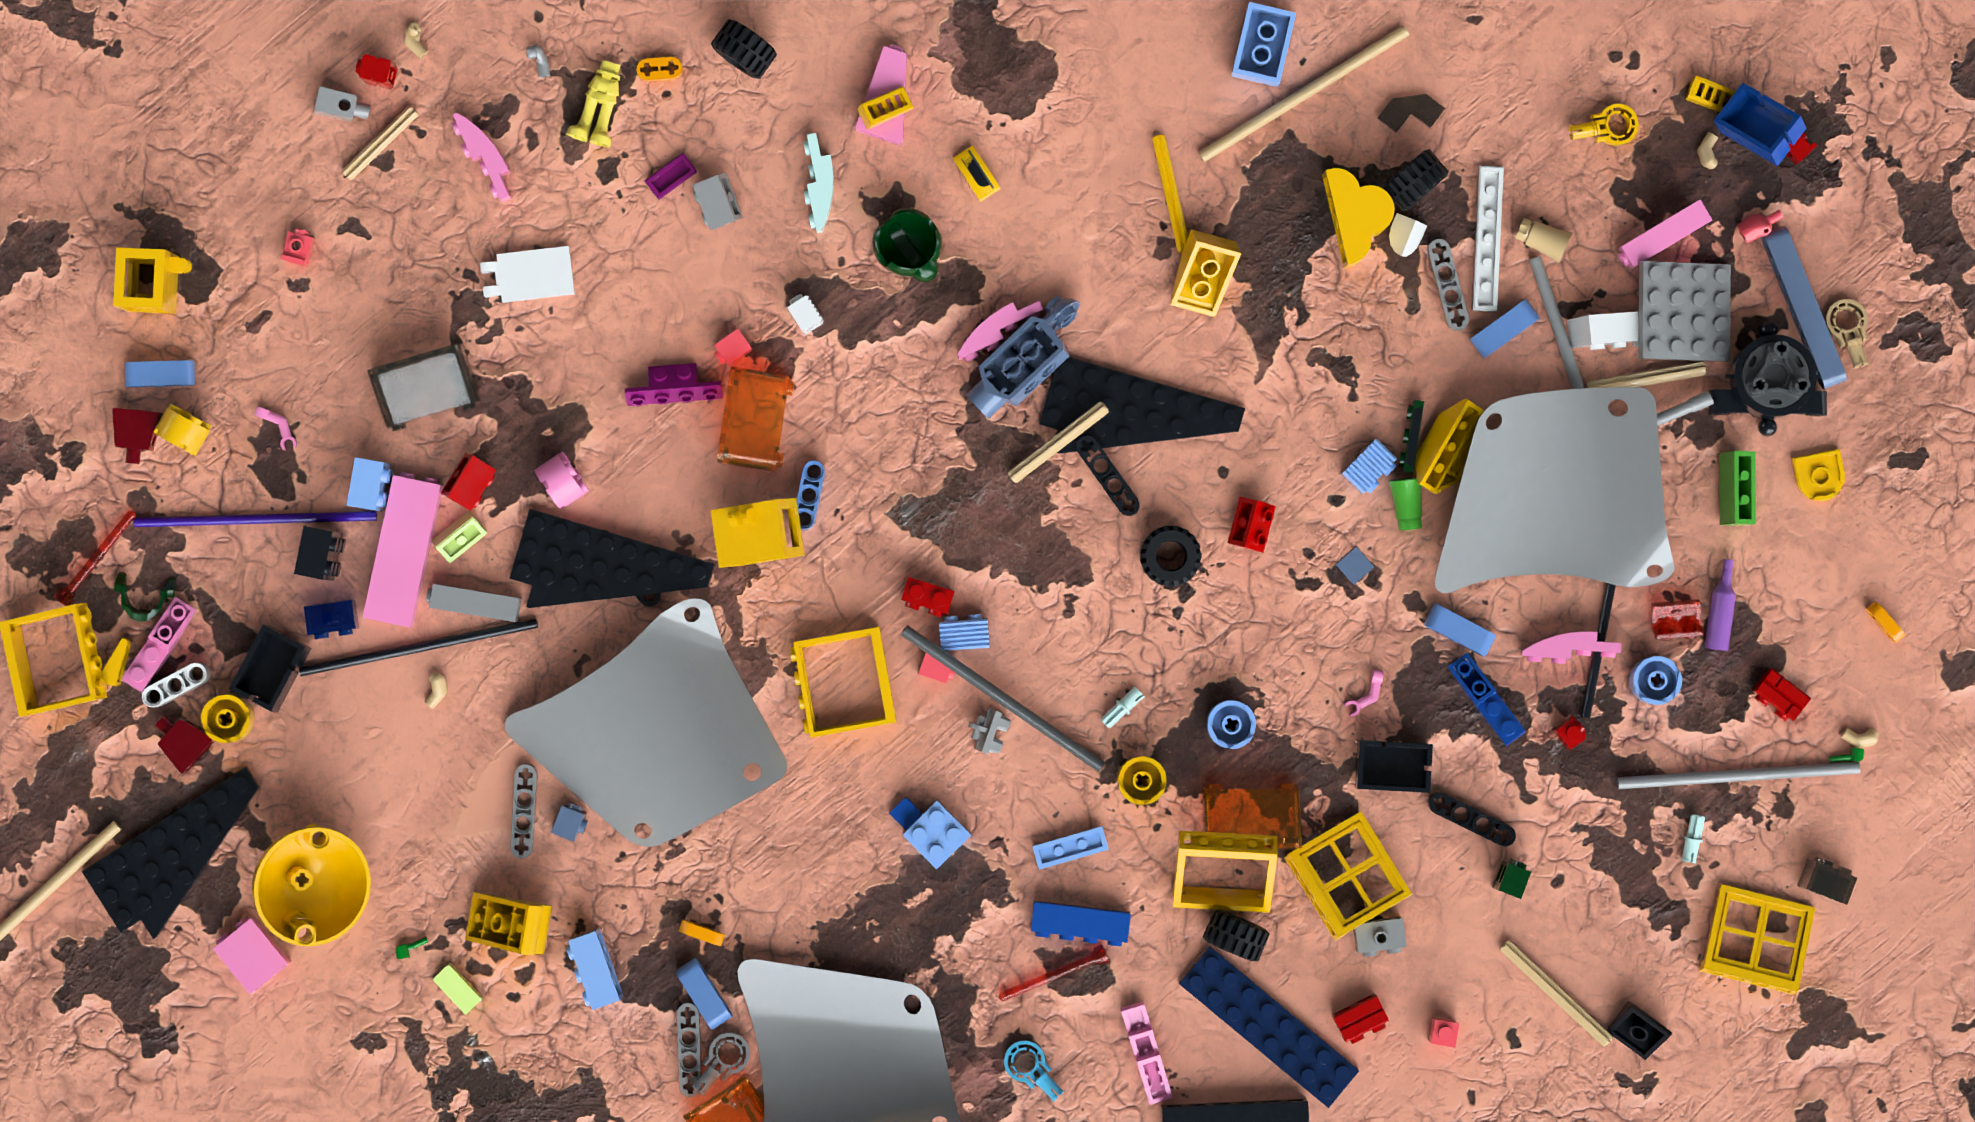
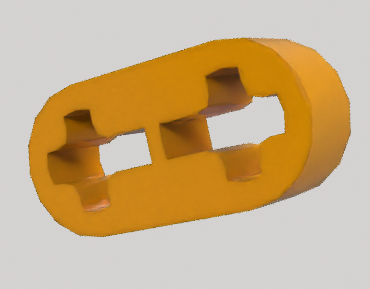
M675 57L646 58L638 63L636 71L643 81H665L679 78L683 72V67L679 59ZM670 62L678 66V69L674 70L672 75H670L668 70L661 71L662 67H669ZM645 64H649L651 68H658V71H652L650 76H646L644 72H641V69L645 68Z
M1874 601L1865 609L1872 620L1893 643L1896 644L1905 636L1902 629L1878 602Z
M682 919L678 929L683 934L718 946H722L725 934L684 919Z

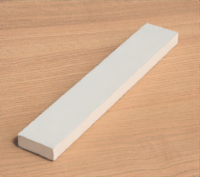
M1479 166L1472 311L1497 312L1504 167Z

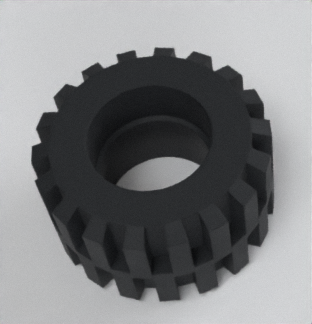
M728 19L711 42L713 49L721 57L752 78L761 79L777 56L774 48L768 42L735 20Z
M1430 149L1424 150L1385 184L1384 190L1391 196L1398 207L1405 211L1439 184L1449 171Z
M1163 526L1154 530L1144 540L1140 550V562L1145 574L1152 581L1164 586H1177L1186 583L1196 574L1201 564V547L1196 537L1187 529L1179 526ZM1165 542H1176L1184 549V563L1176 570H1166L1157 562V550Z
M1214 910L1203 938L1206 942L1250 961H1259L1270 933L1265 928L1223 910Z

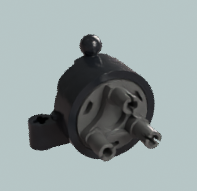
M1765 321L1759 326L1760 338L1746 344L1735 355L1730 374H1725V379H1730L1731 390H1709L1714 402L1713 405L1709 406V415L1751 414L1753 417L1762 419L1759 422L1758 430L1766 437L1776 433L1777 423L1774 420L1788 414L1827 416V391H1814L1818 375L1816 374V366L1811 354L1797 340L1788 336L1777 335V326L1771 321Z

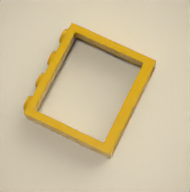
M87 603L73 604L0 622V631L19 717L107 698V685L101 671L102 661L98 656L97 638L92 629V615ZM73 614L90 694L38 706L21 626Z
M880 627L793 642L794 647L790 648L792 662L797 661L798 671H794L796 686L801 685L802 695H798L801 710L805 709L807 719H802L805 734L809 733L810 738L897 722ZM871 636L885 717L817 729L803 648Z
M1179 830L1173 884V907L1270 913L1277 861V836ZM1184 840H1191V844L1184 843ZM1265 845H1271V848H1265ZM1186 856L1268 860L1264 891L1182 886Z

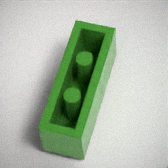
M1754 451L1719 453L1720 525L1756 524V463Z

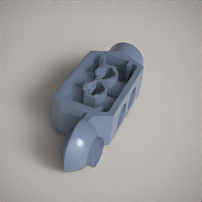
M1061 296L1053 298L1045 307L1047 315L1043 319L1031 316L979 366L982 379L966 396L988 419L1005 403L1018 406L1069 357L1068 347L1059 339L1055 332L1059 328L1068 326L1076 318L1077 310L1080 306L1077 300L1063 299Z

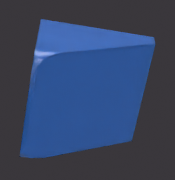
M906 796L889 814L907 830L923 813Z

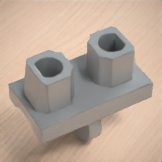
M988 708L985 717L978 716L976 724L969 722L968 727L974 729L971 738L977 740L974 749L986 754L989 752L1000 753L1003 741L994 738L997 729L1006 732L1011 720L1003 716L1002 712Z

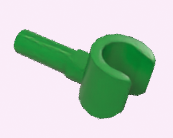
M1851 747L1850 755L1830 756V763L1862 761L1864 749Z
M425 937L409 944L398 945L396 947L397 959L409 958V950L428 943L427 938Z

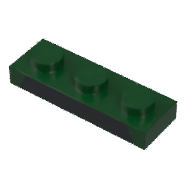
M1414 400L1413 405H1408L1406 419L1411 420L1409 429L1405 428L1402 443H1407L1405 453L1401 452L1399 467H1403L1402 473L1412 474L1414 470L1424 401Z

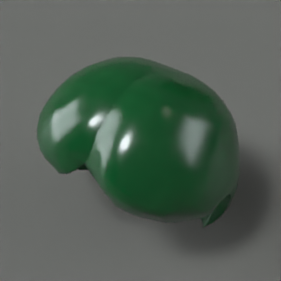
M901 208L893 212L888 221L881 223L875 229L872 238V248L877 261L888 271L904 277L912 276L921 282H929L938 273L937 259L942 249V237L938 228L927 214L913 208Z

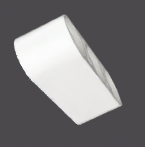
M193 663L145 688L142 693L143 703L148 707H160L205 684L211 676L210 668L204 663ZM196 667L203 670V677L199 681L195 680L192 675ZM175 678L179 679L182 684L178 692L173 691L171 687V682ZM153 690H157L160 693V699L157 703H153L150 700V693Z

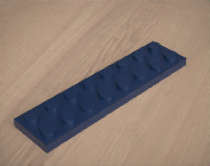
M1210 946L1179 982L1184 989L1326 1107L1329 1108L1359 1072L1356 1067Z

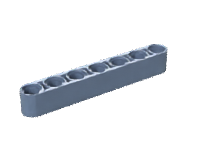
M1785 226L1772 230L1768 235L1761 237L1762 243L1803 345L1814 360L1818 382L1822 389L1842 383L1847 380L1845 370L1790 233Z

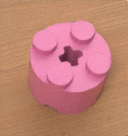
M563 451L534 470L540 482H543L552 500L561 509L589 491L583 482L582 476L576 468L572 467L569 458Z

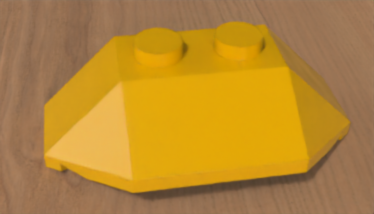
M1465 398L1438 415L1416 454L1418 484L1430 492L1438 494L1441 490L1459 482L1463 475L1477 422L1484 412L1483 409Z

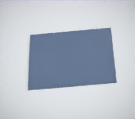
M1357 547L1336 564L1353 585L1374 568Z

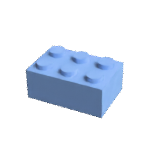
M1249 2L1231 77L1278 87L1282 77L1296 13Z
M598 928L568 940L569 944L566 946V950L570 960H575L577 967L574 969V973L578 983H583L585 990L582 992V996L586 1006L590 1005L591 1009L594 1010L620 1001L624 995L601 929Z

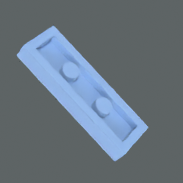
M1102 826L1032 846L1039 870L1109 850Z

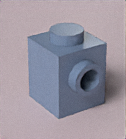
M570 802L568 806L562 805L551 833L573 842L576 841L578 834L584 833L588 820L585 819L586 813L581 812L583 808Z

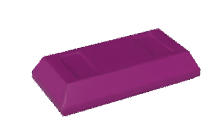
M681 153L647 178L645 183L656 198L660 200L697 173V170L686 155Z

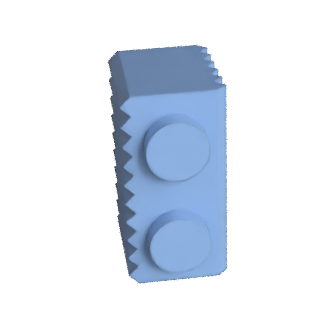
M1376 438L1341 474L1361 494L1366 491L1370 494L1380 484L1377 479L1383 473L1387 476L1396 467L1394 462L1397 458Z
M982 614L968 615V620L958 621V616L944 617V622H939L941 649L944 651L990 647L987 618L982 619Z

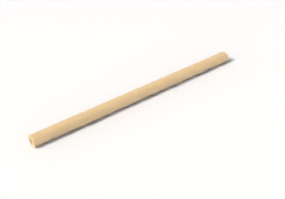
M1404 26L1399 27L1198 152L1203 162H1206L1405 39L1409 36L1408 31Z
M116 821L111 822L0 924V941L122 830L121 826Z

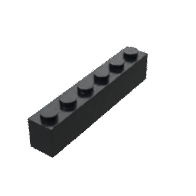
M1307 1099L1161 1105L1162 1122H1309Z

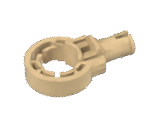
M1851 299L1835 302L1825 316V323L1830 335L1838 341L1840 348L1845 346L1848 349L1854 369L1859 368L1860 365L1861 367L1868 365L1869 363L1861 344L1868 339L1865 332L1868 323L1866 310L1860 303ZM1835 309L1836 312L1833 317H1836L1840 311L1848 310L1853 312L1854 309H1857L1858 311L1854 314L1857 318L1856 327L1851 330L1841 329L1837 326L1835 318L1832 319L1831 326V312Z

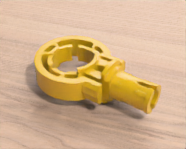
M1613 104L1604 108L1600 113L1590 115L1591 120L1603 118L1602 120L1571 124L1568 127V132L1579 131L1569 134L1571 140L1605 135L1595 138L1594 142H1604L1611 146H1620L1630 142L1635 137L1639 123L1636 113L1630 107L1624 104ZM1613 109L1624 111L1621 117L1625 119L1627 128L1624 134L1620 136L1614 135L1608 126L1610 116L1621 113V111H1613ZM1630 132L1629 136L1625 140L1619 141L1620 138L1625 137V135Z

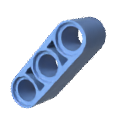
M1525 299L1469 340L1484 359L1539 320L1540 317L1528 300Z
M195 361L124 362L125 387L195 385Z
M818 461L807 462L802 472L797 496L799 515L803 512L809 513L811 522L807 526H801V530L811 529L816 522L825 478V468ZM817 465L820 467L821 474L818 478H810L807 471L810 466ZM806 489H813L816 492L814 501H804L803 492Z
M1434 603L1423 624L1483 657H1486L1496 638V635L1436 603Z
M696 957L675 970L680 982L712 1030L733 1017L728 1006Z

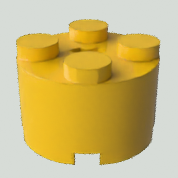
M170 403L153 433L196 456L207 438L212 425Z
M223 694L214 697L206 703L201 714V722L207 736L220 743H231L244 739L251 732L255 720L254 709L250 703L243 697L235 694ZM226 714H231L232 722L226 724V719L223 717Z
M1135 756L1128 759L1119 769L1117 784L1121 794L1131 803L1138 805H1147L1157 801L1163 795L1167 783L1166 773L1161 764L1148 756ZM1137 775L1148 776L1146 786L1142 784L1136 785L1138 781Z

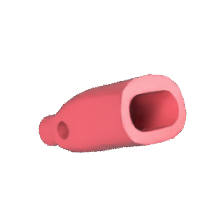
M1780 210L1768 216H1764L1761 213L1753 214L1736 224L1746 243H1749L1757 238L1768 235L1772 231V224L1784 217Z

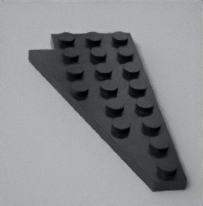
M1068 357L1054 372L1039 425L1062 431L1098 402H1103L1107 406L1108 414L1057 452L1058 454L1077 452L1076 441L1082 435L1093 436L1103 449L1239 432L1245 408ZM1083 440V446L1080 449L1082 451L1085 449L1092 450L1091 445L1093 442Z
M529 509L509 579L532 585L526 607L535 608L706 588L710 585L715 564Z
M248 767L235 773L82 871L120 933L142 921L153 939L159 936L259 790L260 786Z

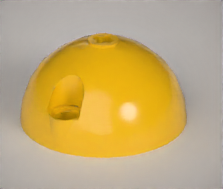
M312 823L304 828L295 829L282 835L262 854L252 879L253 903L265 926L281 940L298 946L326 944L348 932L363 914L370 894V871L366 858L351 839L337 831ZM320 831V837L312 841L314 833ZM300 874H301V875H302L301 879H298V878H297V881H295L296 876L299 877ZM306 928L305 935L298 938L300 929Z

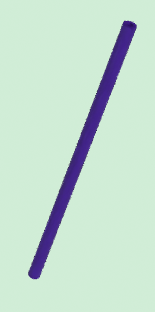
M377 511L134 518V527L377 521Z

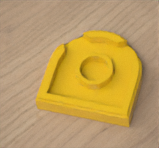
M1840 448L1791 458L1797 487L1808 499L1826 501L1834 498L1842 489L1845 482V471Z

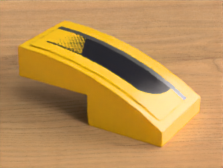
M973 145L952 158L980 202L1001 189Z

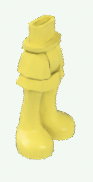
M602 60L600 69L596 70V75L588 85L589 90L585 94L587 97L581 118L577 125L569 126L566 135L583 142H588L597 103L602 104L589 142L601 147L609 148L611 146L612 138L607 132L613 106L616 104V97L619 96L618 81L621 77L618 76L620 65Z

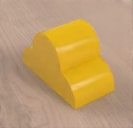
M1340 168L1327 169L1322 174L1343 268L1346 269L1358 264L1369 252L1372 238L1382 233L1389 226L1394 216V203L1391 196L1384 189L1374 185L1360 187L1357 179L1350 172Z
M473 892L465 940L518 954H544L552 905Z

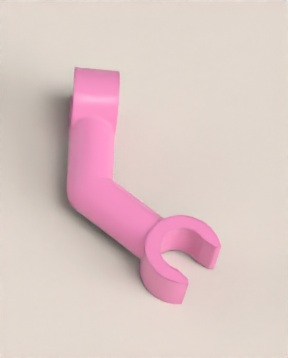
M257 406L255 416L278 424L282 436L281 448L286 451L284 443L288 439L292 440L296 448L297 441L291 436L286 417Z
M1373 669L1368 695L1356 701L1349 700L1344 704V706L1356 705V710L1350 713L1349 716H1356L1360 709L1378 700L1383 671Z

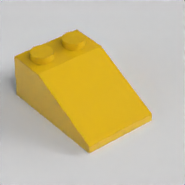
M1191 229L1182 251L1170 304L1215 317L1241 255L1236 241Z

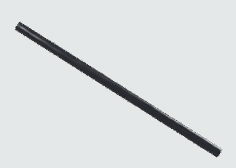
M1606 583L1597 629V642H1605L1616 588V585ZM1593 652L1581 712V717L1590 719L1602 660L1601 652Z
M531 619L299 667V673L302 677L538 628L537 619Z

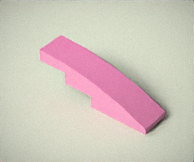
M1141 1001L1120 1008L1149 1104L1173 1098L1144 1002Z

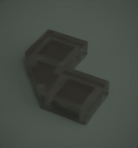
M1427 94L1392 98L1377 119L1395 133L1401 128L1410 114L1428 128H1431L1445 108Z

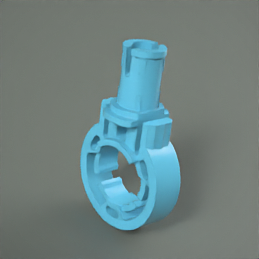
M1019 1041L1011 1045L1004 1057V1066L1009 1076L1016 1081L1025 1082L1033 1089L1035 1085L1027 1078L1029 1076L1054 1102L1058 1096L1052 1089L1059 1096L1064 1090L1039 1066L1041 1064L1048 1072L1052 1070L1046 1063V1057L1041 1047L1031 1041ZM1020 1045H1031L1038 1050L1037 1053L1032 1049L1029 1050L1036 1058L1033 1070L1028 1073H1022L1015 1066H1012L1013 1070L1017 1073L1014 1075L1009 1067V1056L1012 1055L1011 1063H1014L1016 1054L1022 1050H1027L1025 1047L1019 1048ZM1036 1070L1041 1074L1039 1078L1034 1074ZM1018 1075H1023L1024 1078H1019Z

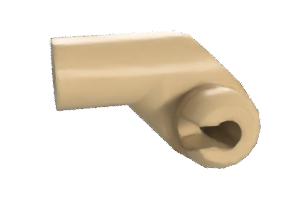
M412 22L405 29L404 43L419 59H422L428 53V50L420 43L421 26L416 22Z
M1710 132L1706 134L1698 147L1697 154L1703 167L1714 169L1718 164V160L1715 158L1712 148L1718 137Z
M433 672L429 676L432 693L424 701L432 709L447 694L446 678L439 672Z
M1847 727L1843 731L1841 738L1856 748H1865L1877 743L1879 733L1871 728L1866 733L1857 734Z

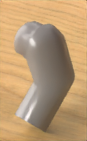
M537 44L528 46L526 48L527 57L529 59H536L538 77H550L548 58L541 46Z

